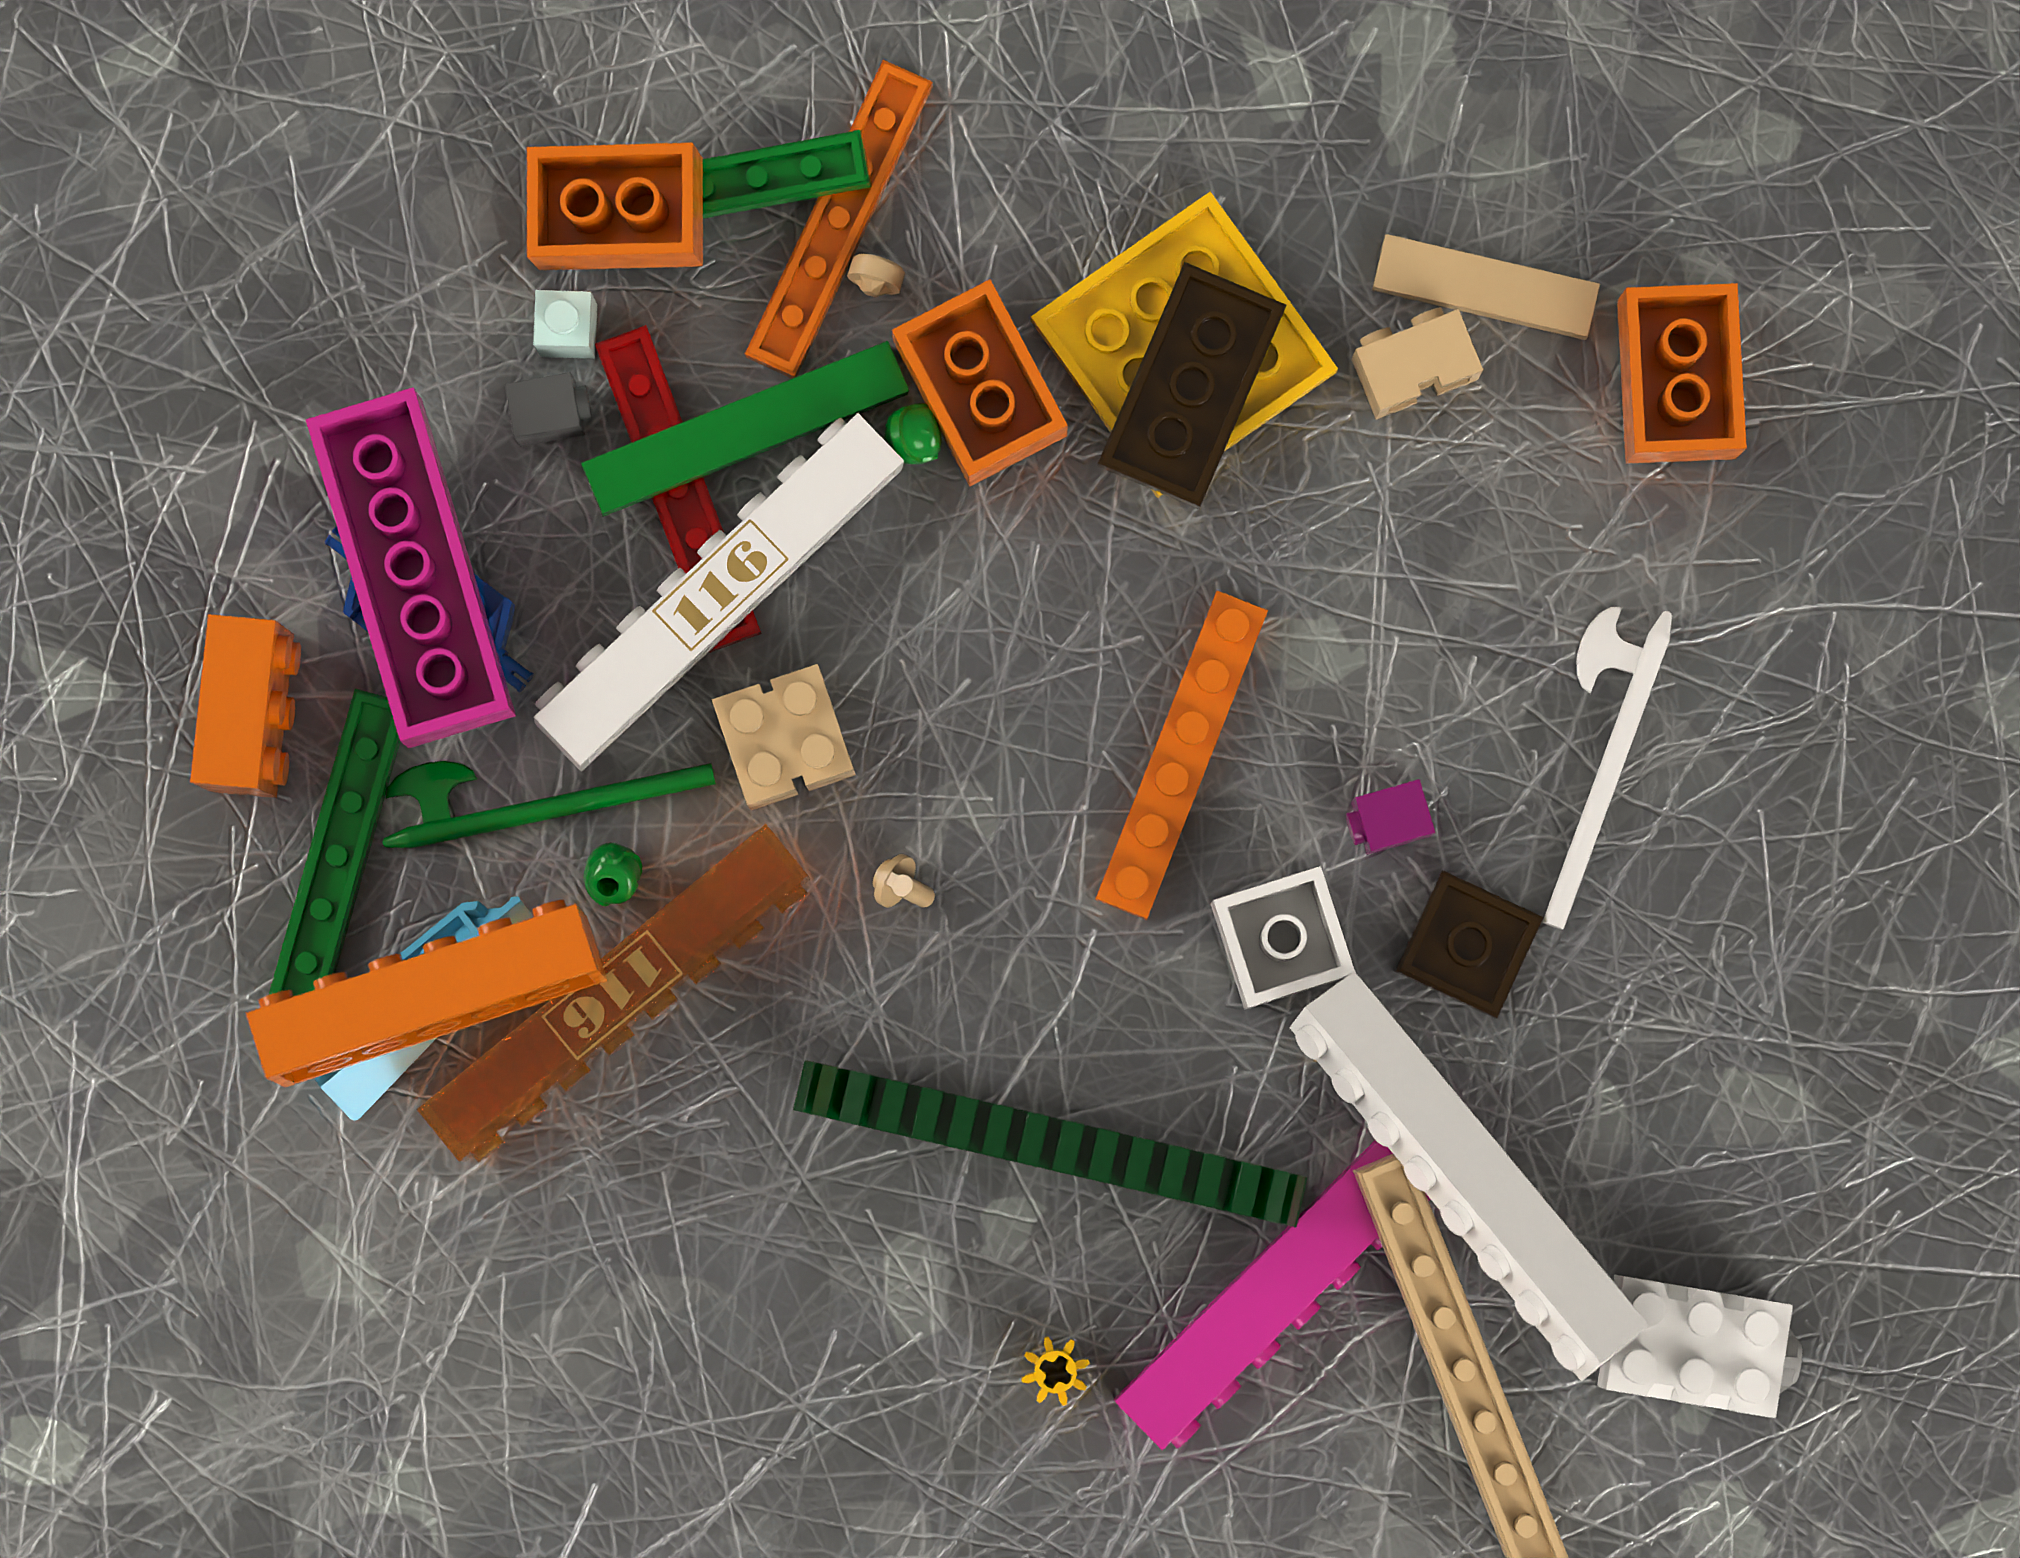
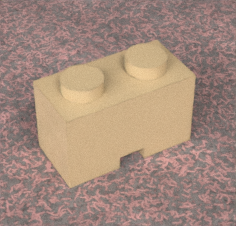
M1441 307L1435 308L1412 318L1413 327L1396 334L1392 333L1390 327L1383 328L1360 339L1362 347L1355 349L1352 362L1376 420L1417 404L1416 398L1422 395L1421 390L1433 386L1438 396L1479 379L1483 368L1459 309L1444 314Z

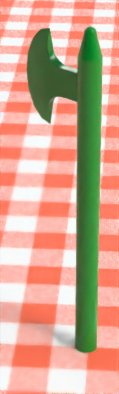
M449 761L427 762L409 768L395 777L387 787L386 799L400 796H411L417 799L421 807L423 824L409 826L383 839L382 844L386 848H417L716 785L712 763L451 817L449 806L450 792L457 785L477 780V777L472 769L461 763Z

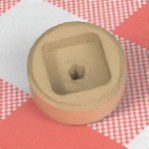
M858 254L852 259L847 277L850 281L857 284L866 295L878 297L884 294H899L905 272L901 266L883 257L871 254Z

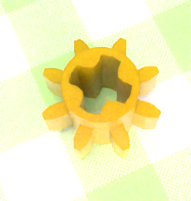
M1045 1336L1044 1347L1046 1351L1040 1354V1356L1033 1352H1025L1024 1356L1028 1361L1034 1363L1035 1367L1034 1372L1025 1374L1021 1377L1022 1383L1037 1381L1041 1387L1037 1393V1402L1041 1403L1046 1398L1048 1392L1058 1393L1060 1403L1065 1406L1067 1405L1065 1391L1071 1386L1079 1390H1086V1384L1076 1378L1077 1369L1087 1367L1090 1362L1089 1359L1085 1358L1074 1361L1070 1355L1074 1348V1340L1070 1339L1067 1341L1062 1350L1053 1348L1052 1340L1049 1336ZM1058 1356H1062L1067 1359L1065 1370L1071 1374L1067 1382L1057 1379L1053 1386L1044 1382L1046 1372L1040 1367L1041 1363L1044 1360L1054 1362Z

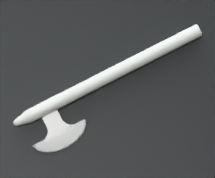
M1610 607L1600 612L1588 625L1580 641L1576 657L1577 677L1581 687L1591 694L1597 676L1606 669H1618L1632 674L1633 677L1542 923L1563 930L1670 640L1672 614L1669 611L1662 612L1648 633L1643 648L1623 641L1617 634L1616 624L1622 607Z

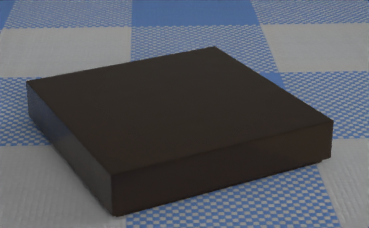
M1442 870L1394 972L1497 1019L1544 917Z

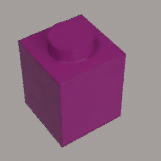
M1420 779L1355 797L1351 801L1353 812L1345 814L1353 844L1359 845L1363 843L1366 855L1428 838L1436 833Z

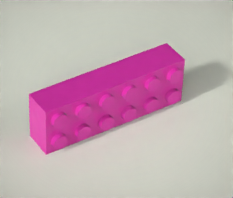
M412 387L305 419L400 741L406 747L412 748L515 717L513 703L425 407L415 388Z

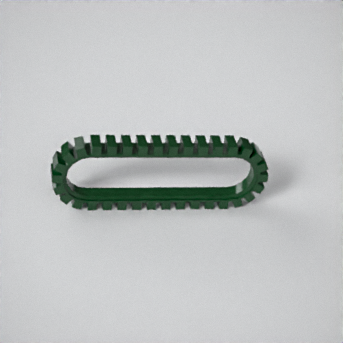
M804 1060L793 1110L1292 1227H1297L1308 1178L1210 1153Z

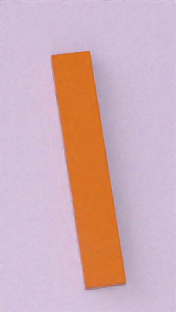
M882 60L850 128V131L860 130L862 133L871 187L818 197L745 352L746 358L792 379L798 376L933 88L932 81Z

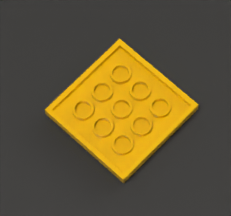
M1210 191L1033 314L1030 318L1032 324L1110 433L1184 262L1286 304L1285 311L1225 451L1338 371V367ZM1152 490L1157 498L1163 495L1157 491Z

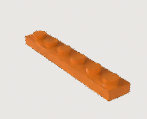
M1218 590L1216 591L1095 900L1147 920L1268 610Z

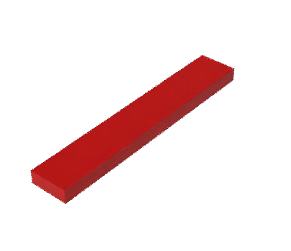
M647 325L595 343L631 443L682 423ZM703 477L652 497L678 569L682 568L685 573H688L702 559L697 553L702 545L719 530L723 531ZM750 612L709 652L717 651L761 634L754 612Z

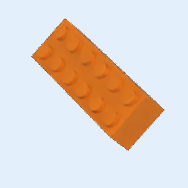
M565 900L552 901L532 909L534 918L512 924L510 918L494 920L477 928L479 936L457 942L456 936L443 937L423 945L425 954L407 960H402L401 954L385 956L368 963L370 970L368 973L348 978L346 972H339L315 980L313 982L315 990L293 996L292 990H285L259 999L260 1008L247 1012L246 1015L266 1079L286 1088L608 981L587 916L576 904L566 907Z

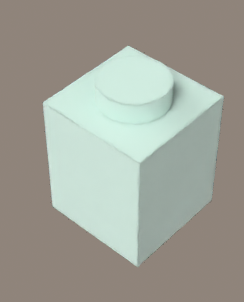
M536 290L533 345L540 357L595 359L597 303L592 293L585 291Z

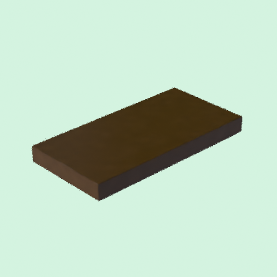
M1184 262L1097 466L1200 509L1285 311L1286 304Z

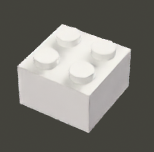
M1321 866L1215 899L1211 903L1245 1010L1344 979L1355 971Z

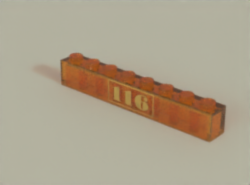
M766 824L763 825L601 958L608 981L548 1001L417 1109L418 1112L459 1162H467L471 1157H474L478 1163L482 1162L504 1144V1140L499 1134L515 1121L521 1127L526 1126L548 1107L543 1098L559 1085L567 1092L583 1080L592 1071L586 1063L599 1052L604 1050L608 1056H611L635 1036L630 1027L647 1014L653 1021L678 1001L673 992L688 979H691L697 985L721 966V962L716 957L727 947L734 943L740 950L755 939L765 929L759 921L777 907L784 914L808 894L803 885L811 878Z

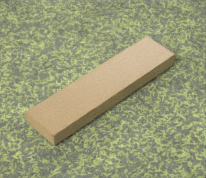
M1385 234L1372 290L1586 340L1589 335L1600 284Z

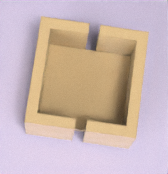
M818 664L771 679L773 691L764 693L760 684H756L712 699L742 792L751 811L798 795L792 779L803 776L807 789L811 791L856 775Z

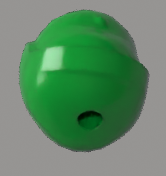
M926 403L907 405L894 411L889 416L885 426L884 440L904 460L905 464H922L938 458V453L942 446L940 427L932 410Z
M609 842L598 846L591 852L585 865L583 880L587 893L601 906L606 907L610 904L625 903L634 895L638 888V881L642 874V862L632 849L621 844Z

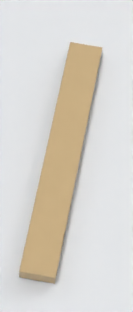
M1394 1154L1353 1170L1505 1558H1569L1425 1191H1420L1412 1185L1405 1174L1404 1166Z

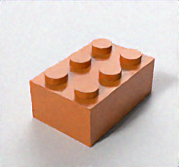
M693 142L527 147V258L538 270L703 266V158Z
M991 279L892 329L893 342L922 398L936 417L940 432L969 487L1067 437L1068 425Z
M1738 283L1627 287L1617 300L1626 463L1736 459L1747 449Z
M208 614L190 783L210 792L277 798L278 785H286L289 773L288 752H282L284 730H292L295 717L294 697H288L290 675L297 676L299 672L301 645L299 642H293L294 633L276 620Z

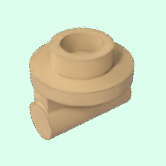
M899 854L892 859L885 860L878 867L873 878L875 900L886 908L896 905L902 898L919 907H928L933 903L935 894L931 887L914 879L915 861L905 854Z

